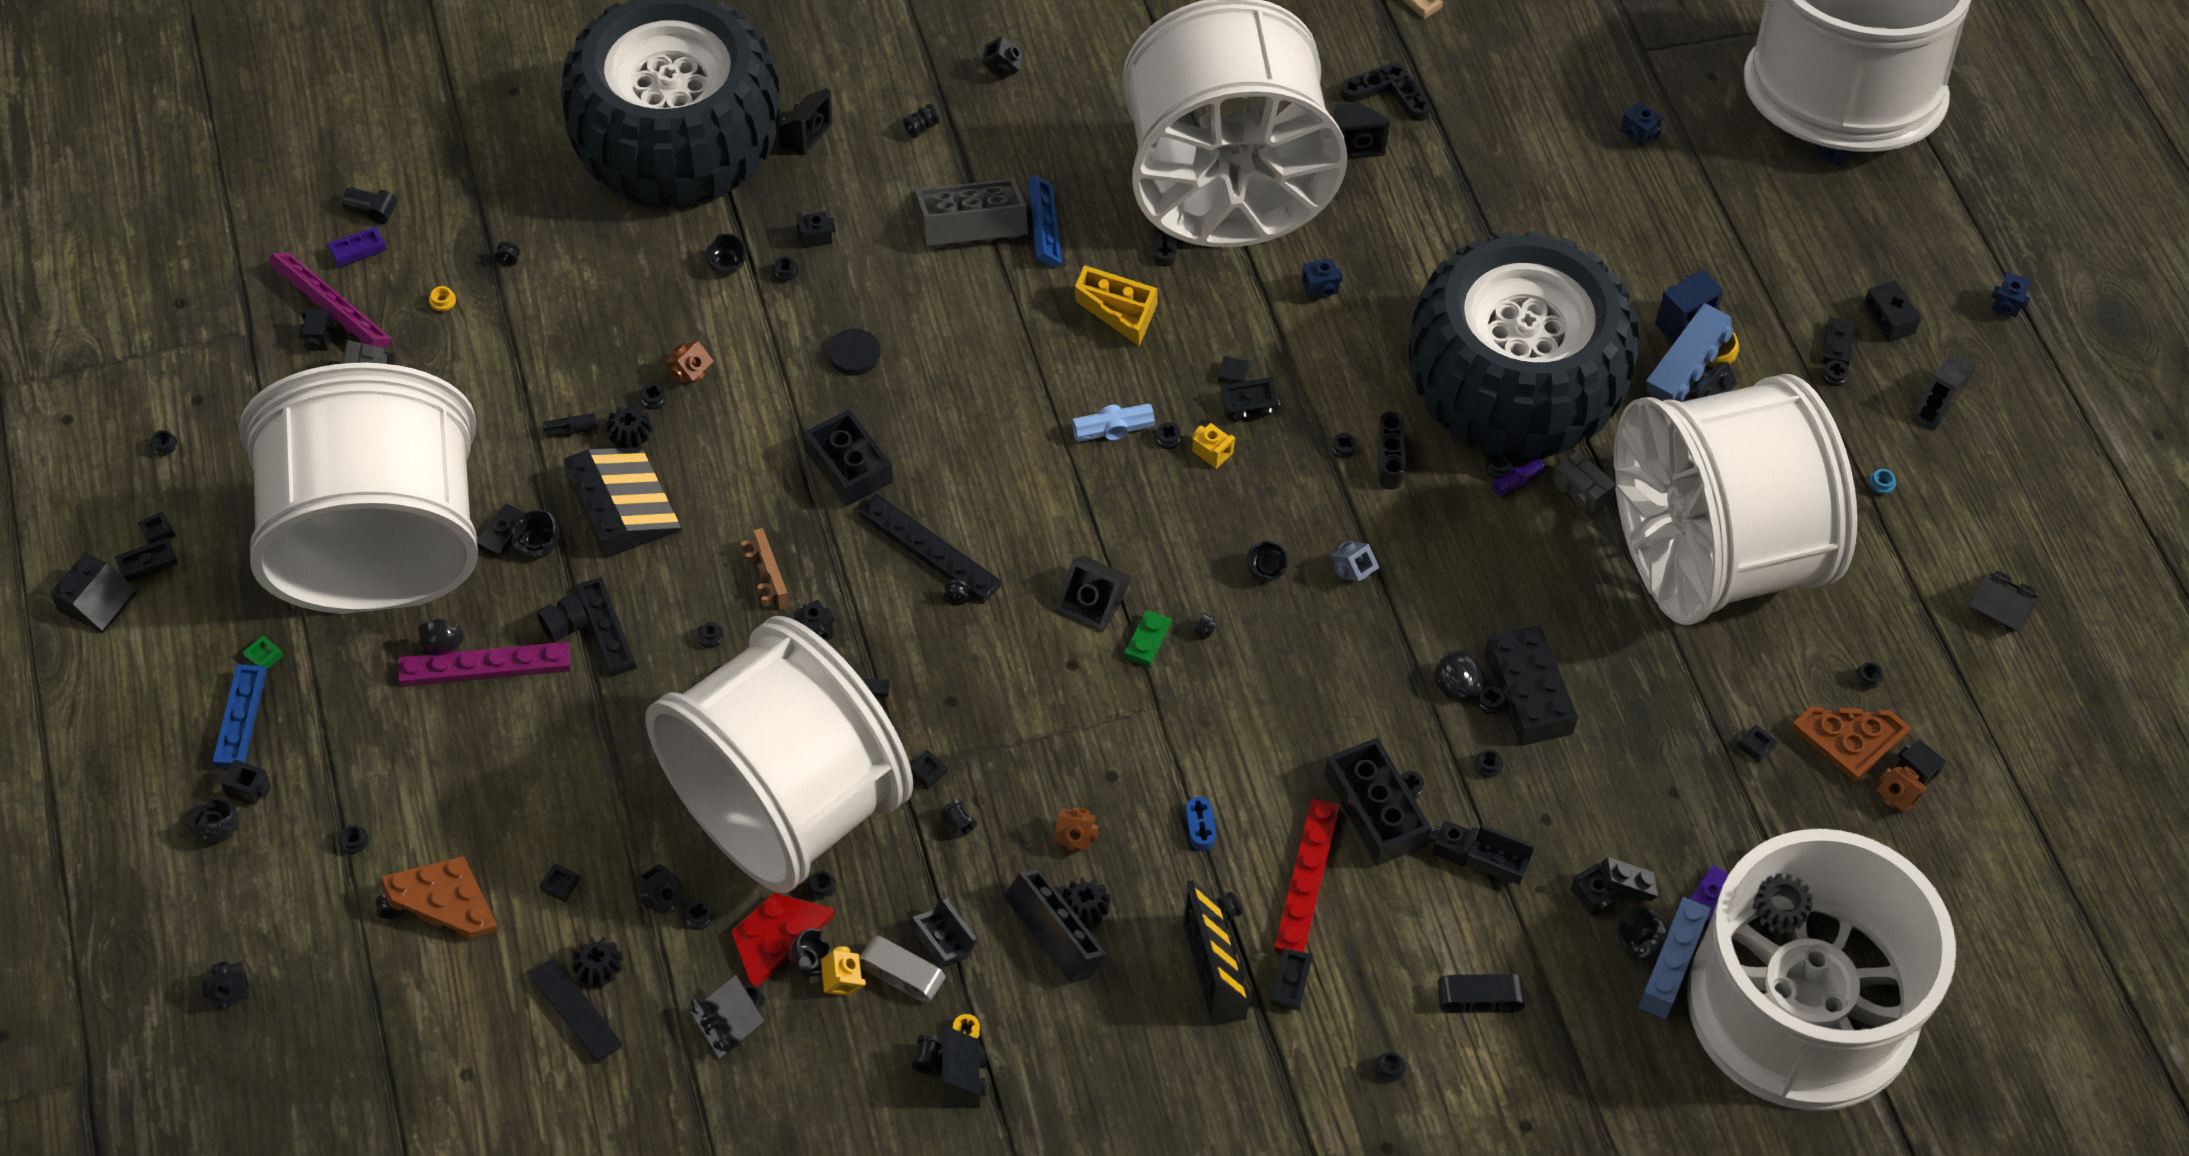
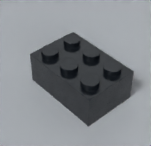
M850 409L804 432L805 452L846 506L893 483L892 463Z

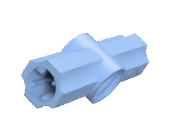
M1149 403L1123 409L1118 405H1109L1102 408L1098 414L1072 419L1073 434L1077 442L1105 436L1108 440H1118L1123 438L1129 431L1155 426L1153 409Z

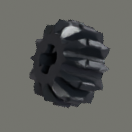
M629 404L626 409H621L617 406L616 413H609V421H606V431L611 443L616 442L618 448L624 445L627 448H631L633 445L641 447L642 441L648 442L652 423L647 412H642L640 406L634 409Z
M1082 876L1080 884L1071 880L1069 889H1064L1062 892L1063 899L1081 922L1086 923L1088 928L1091 926L1092 920L1100 924L1103 916H1107L1109 913L1110 895L1106 893L1105 884L1097 886L1095 878L1088 883Z
M592 936L589 939V944L580 942V951H573L572 955L574 961L572 969L573 972L577 973L578 980L580 982L587 980V984L590 987L599 982L603 988L606 979L615 982V973H621L622 964L620 962L623 960L622 953L617 949V944L614 941L607 944V939L604 936L599 942H595Z

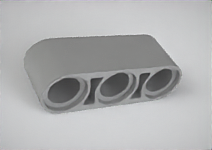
M873 936L859 956L860 967L866 972L923 1003H930L946 979L945 974L936 966L880 936Z

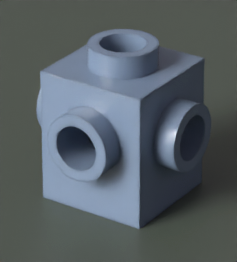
M1347 541L1338 547L1339 550L1331 555L1334 562V570L1341 579L1358 582L1367 578L1369 574L1379 568L1369 544Z

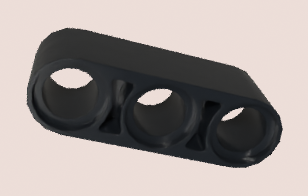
M1390 411L1382 414L1380 417L1377 449L1379 483L1384 488L1392 490L1400 487L1402 484L1405 470V441L1403 418L1400 414Z
M1516 974L1446 975L1437 980L1440 1010L1445 1013H1513L1525 1008L1523 980L1521 976Z

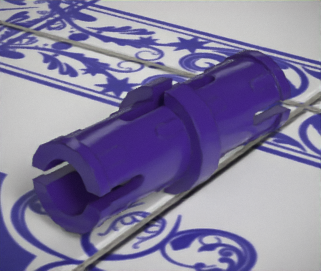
M1535 458L1524 466L1511 469L1510 473L1493 481V490L1501 497L1517 487L1522 488L1531 479L1544 474L1545 470L1543 468L1545 467L1541 460Z

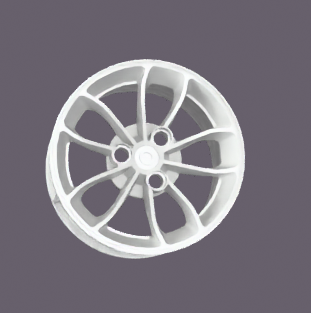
M774 616L769 618L752 631L748 649L685 693H667L651 704L646 711V727L654 752L667 778L689 812L713 842L742 871L762 886L778 893H788L806 880L810 872V863L873 812L877 814H890L900 805L904 804L911 797L913 791L912 772L903 745L874 695L850 665L826 641L803 624L788 617Z
M1808 829L1782 834L1767 840L1747 853L1728 875L1718 897L1704 938L1694 956L1687 983V1001L1692 1025L1699 1041L1714 1063L1729 1078L1750 1093L1775 1104L1801 1110L1826 1111L1849 1107L1868 1100L1880 1093L1900 1074L1914 1050L1922 1025L1934 1013L1948 989L1956 958L1955 936L1949 913L1933 885L1911 862L1889 847L1872 839L1839 830ZM1778 873H1782V879H1785L1787 874L1792 875L1791 880L1794 882L1797 877L1801 879L1800 886L1802 887L1806 884L1809 887L1807 894L1812 893L1813 896L1811 901L1813 905L1810 912L1823 914L1840 922L1836 941L1830 944L1822 940L1808 939L1806 922H1804L1799 930L1796 927L1795 931L1791 933L1792 941L1782 947L1774 944L1752 929L1748 922L1756 918L1754 915L1756 909H1753V903L1762 881H1766L1767 877L1771 875L1775 878ZM1774 896L1772 898V904L1780 910L1794 909V904L1784 896ZM1851 928H1854L1871 940L1883 952L1891 965L1880 968L1856 969L1850 958L1842 951ZM1731 938L1746 946L1768 967L1740 965L1734 952ZM1873 985L1899 986L1901 1004L1896 1007L1875 1005L1859 995L1860 988ZM1759 990L1767 991V993L1763 995ZM1848 1017L1877 1028L1855 1031Z

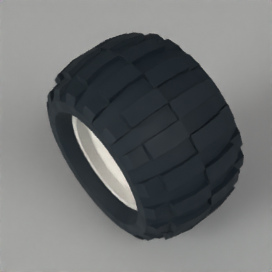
M631 0L625 4L616 2L604 9V13L599 15L598 19H592L576 37L574 51H568L564 63L561 99L566 131L571 145L579 160H582L587 172L597 182L601 181L606 187H610L612 192L628 200L634 201L637 198H641L643 203H647L648 206L664 208L665 203H679L680 208L696 206L698 200L705 198L714 201L725 196L730 191L731 185L739 187L757 171L761 160L767 159L773 147L780 121L779 79L775 62L764 37L756 26L752 28L745 19V16L724 2L718 5L714 0Z
M1511 231L1495 233L1494 236L1488 237L1487 242L1479 238L1457 249L1449 261L1444 259L1433 271L1418 297L1413 313L1408 346L1411 375L1417 395L1423 394L1426 410L1435 421L1439 422L1442 427L1450 426L1451 434L1468 446L1475 442L1484 446L1485 453L1492 455H1502L1503 452L1517 453L1518 459L1540 457L1542 451H1547L1550 455L1573 449L1577 443L1582 442L1585 438L1590 440L1603 429L1609 419L1619 409L1628 392L1638 356L1639 339L1635 308H1630L1629 292L1616 274L1609 272V267L1603 263L1604 261L1592 251L1586 254L1583 253L1576 246V242L1561 237L1558 241L1544 237L1545 232L1528 231L1527 234L1525 233V235L1514 236Z

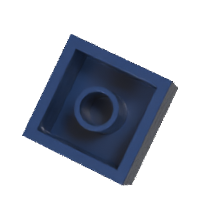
M1704 270L1695 275L1690 274L1683 282L1676 286H1669L1663 292L1655 325L1675 343L1704 303L1718 310L1724 290Z

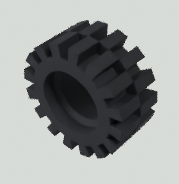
M1778 873L1775 878L1771 875L1767 877L1766 881H1762L1754 898L1753 909H1756L1754 913L1756 919L1762 917L1760 924L1763 927L1766 923H1769L1768 930L1773 932L1775 927L1779 928V933L1784 934L1786 928L1789 933H1792L1796 927L1799 930L1804 922H1806L1812 909L1813 902L1811 901L1813 896L1812 893L1807 894L1809 887L1806 884L1802 887L1800 886L1802 880L1798 877L1794 882L1791 880L1792 875L1787 874L1785 879H1782V873ZM1774 896H1784L1792 901L1794 909L1792 911H1782L1772 904V898Z

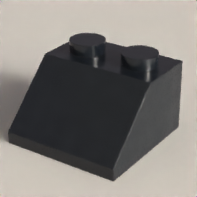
M826 88L808 94L801 102L796 103L793 111L786 118H783L778 125L779 141L781 144L802 155H805L833 124L831 90Z
M1361 103L1335 105L1333 119L1343 134L1347 149V160L1385 156L1390 127L1389 118Z
M84 552L50 594L59 612L104 633L137 594V590L108 563Z
M1084 555L1074 558L1054 610L1104 631L1123 601L1131 576Z
M943 1027V1108H980V1097H986V1078H980V1069H985V1050L979 1051V1039L951 1027Z

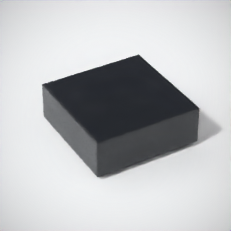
M1224 356L1218 375V382L1230 384L1245 381L1249 361Z
M163 511L137 523L148 544L176 536Z
M1755 724L1738 742L1737 747L1760 763L1776 747L1778 740Z
M928 750L910 765L912 777L927 789L932 787L948 772V766Z
M554 863L539 885L540 891L566 902L581 880L580 875Z

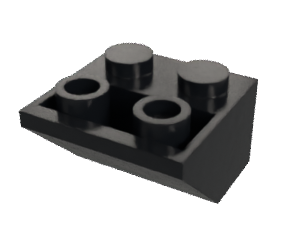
M1998 570L1995 573L1990 571L1982 580L1969 606L2020 631L2040 596L2035 594L2037 590L2024 583L2018 586L2010 582L2011 577Z

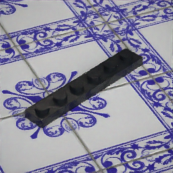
M876 493L859 510V516L940 574L949 580H961L970 586L969 594L983 604L1001 587V580L879 494Z

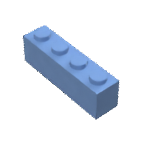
M1704 303L1646 380L1647 393L1660 401L1668 399L1683 401L1687 397L1692 383L1698 381L1703 375L1706 364L1716 358L1721 344L1730 339L1733 333L1731 316Z
M1685 897L1682 898L1642 997L1639 1009L1667 1019L1711 909L1710 907Z

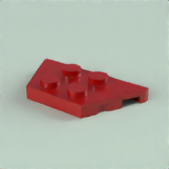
M773 893L732 930V937L739 951L750 985L758 988L789 959L788 947L793 938L807 928L821 930L835 917V911L826 906Z

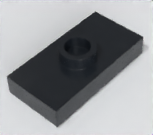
M505 503L477 539L478 549L500 559L510 546V535L513 526L526 512Z

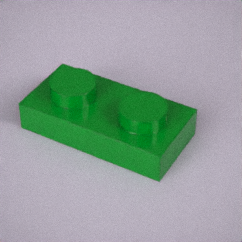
M1146 610L1125 651L1124 658L1150 668L1172 625V619Z

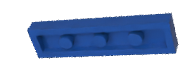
M1034 175L1028 179L1035 253L1037 259L1055 269L1062 264L1053 185Z
M236 665L213 758V764L217 768H229L234 759L244 763L246 761L267 673L265 666Z

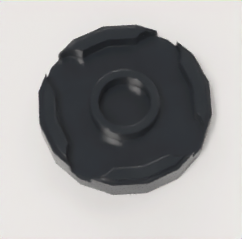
M847 329L835 335L831 340L828 352L832 366L839 372L861 375L868 373L877 366L881 355V346L878 339L871 332L863 329Z

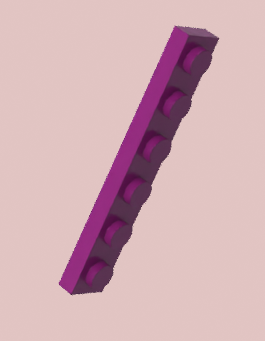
M291 253L271 254L268 263L277 269L276 272L289 279L296 289L308 295L311 302L321 306L324 310H328L330 317L339 321L344 326V329L358 337L361 343L377 347L389 346L392 338Z
M568 642L399 657L400 687L570 671Z

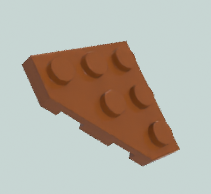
M1812 706L1797 718L1791 726L1794 732L1854 782H1857L1899 744L1912 729L1890 710H1878L1876 713L1862 712V709L1839 708L1838 711Z
M464 856L382 876L379 884L390 907L399 911L406 909L418 914V919L437 927L442 925L458 931L457 935L466 939L496 932V921Z

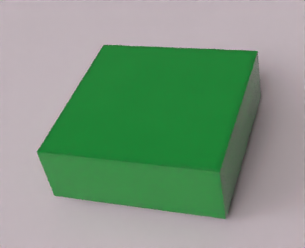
M264 635L241 652L243 658L251 665L265 666L266 670L283 657L282 651Z

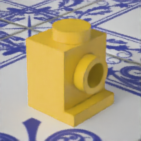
M1212 423L1206 428L1203 426L1198 427L1192 436V451L1216 469L1234 453L1235 437L1233 435L1228 436Z
M848 947L834 948L831 953L821 959L824 993L850 996L865 986V979H861L859 954L850 953Z

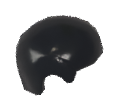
M731 233L717 235L706 250L708 266L721 275L736 273L743 266L746 257V245L740 237Z
M1268 540L1253 544L1246 558L1250 573L1254 578L1264 582L1274 581L1282 577L1289 564L1287 552L1278 543Z
M436 619L425 622L418 627L422 646L426 651L433 654L453 652L464 640V632L457 622L454 623V627H449L444 619Z
M807 928L793 938L788 947L790 963L800 974L808 977H816L822 973L821 959L831 953V944L821 938L822 931L819 929Z

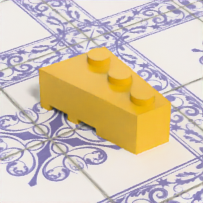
M1085 265L1075 285L1076 302L1140 346L1158 304L1157 288Z

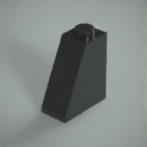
M1952 354L1933 375L1912 418L1936 430L1965 389L1976 366Z

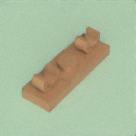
M763 528L754 530L755 541L745 540L741 543L742 551H753L745 554L747 563H753L758 558L761 560V563L757 564L761 579H766L768 583H761L757 586L758 594H769L768 596L761 597L762 605L770 606L776 600L779 610L789 608L787 590Z

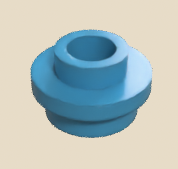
M1879 469L1871 474L1869 486L1878 494H1889L1895 489L1896 479L1891 471Z

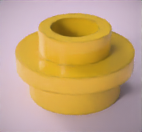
M440 286L433 289L429 302L433 309L446 311L455 305L456 298L455 294L448 287Z

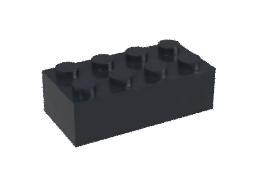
M1537 625L1488 636L1484 655L1496 686L1504 692L1505 700L1503 704L1519 745L1523 746L1573 735L1578 716L1542 626Z
M1378 737L1327 757L1324 775L1377 866L1428 845L1432 828Z

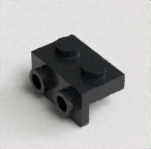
M1273 377L1220 386L1225 417L1233 416L1234 420L1246 419L1249 417V414L1258 412L1259 416L1271 415L1281 405L1280 400H1277Z
M1481 825L1465 864L1477 871L1499 877L1505 882L1520 885L1528 868L1535 845Z
M947 898L940 899L934 910L913 916L908 924L941 968L968 959L978 941Z

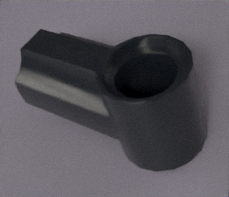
M353 187L346 188L342 200L343 209L365 214L377 224H386L398 204L395 195L386 190H379L375 194Z

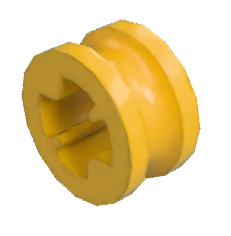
M963 1014L955 1019L953 1029L961 1031L962 1024H967V1027L972 1025L971 1034L968 1035L978 1038L980 1024L975 1016Z

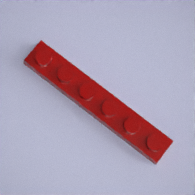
M1313 798L1311 800L1275 944V953L1283 954L1284 948L1301 952L1305 951L1340 805Z

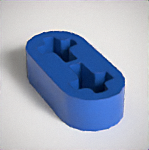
M1195 797L1189 800L1186 805L1189 840L1194 849L1207 851L1214 846L1216 840L1212 806L1207 799ZM1195 808H1200L1201 812H1203L1202 819H1198ZM1200 829H1204V835L1207 837V840L1204 841L1199 836Z

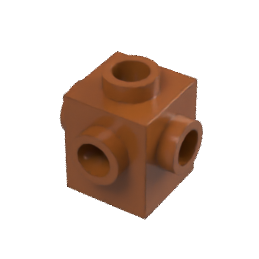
M693 341L674 348L670 353L671 357L665 364L670 369L669 372L675 380L680 383H695L705 375L704 370L714 361L699 341Z
M1897 767L1892 770L1889 768L1883 773L1879 779L1881 785L1876 791L1882 795L1881 800L1892 808L1897 807L1902 812H1906L1914 807L1928 788L1917 780L1919 776L1908 767Z
M1062 808L1058 815L1053 843L1065 845V848L1070 851L1081 852L1083 849L1087 850L1091 842H1096L1099 825H1095L1096 815L1089 814L1090 811L1083 808H1073L1072 810Z

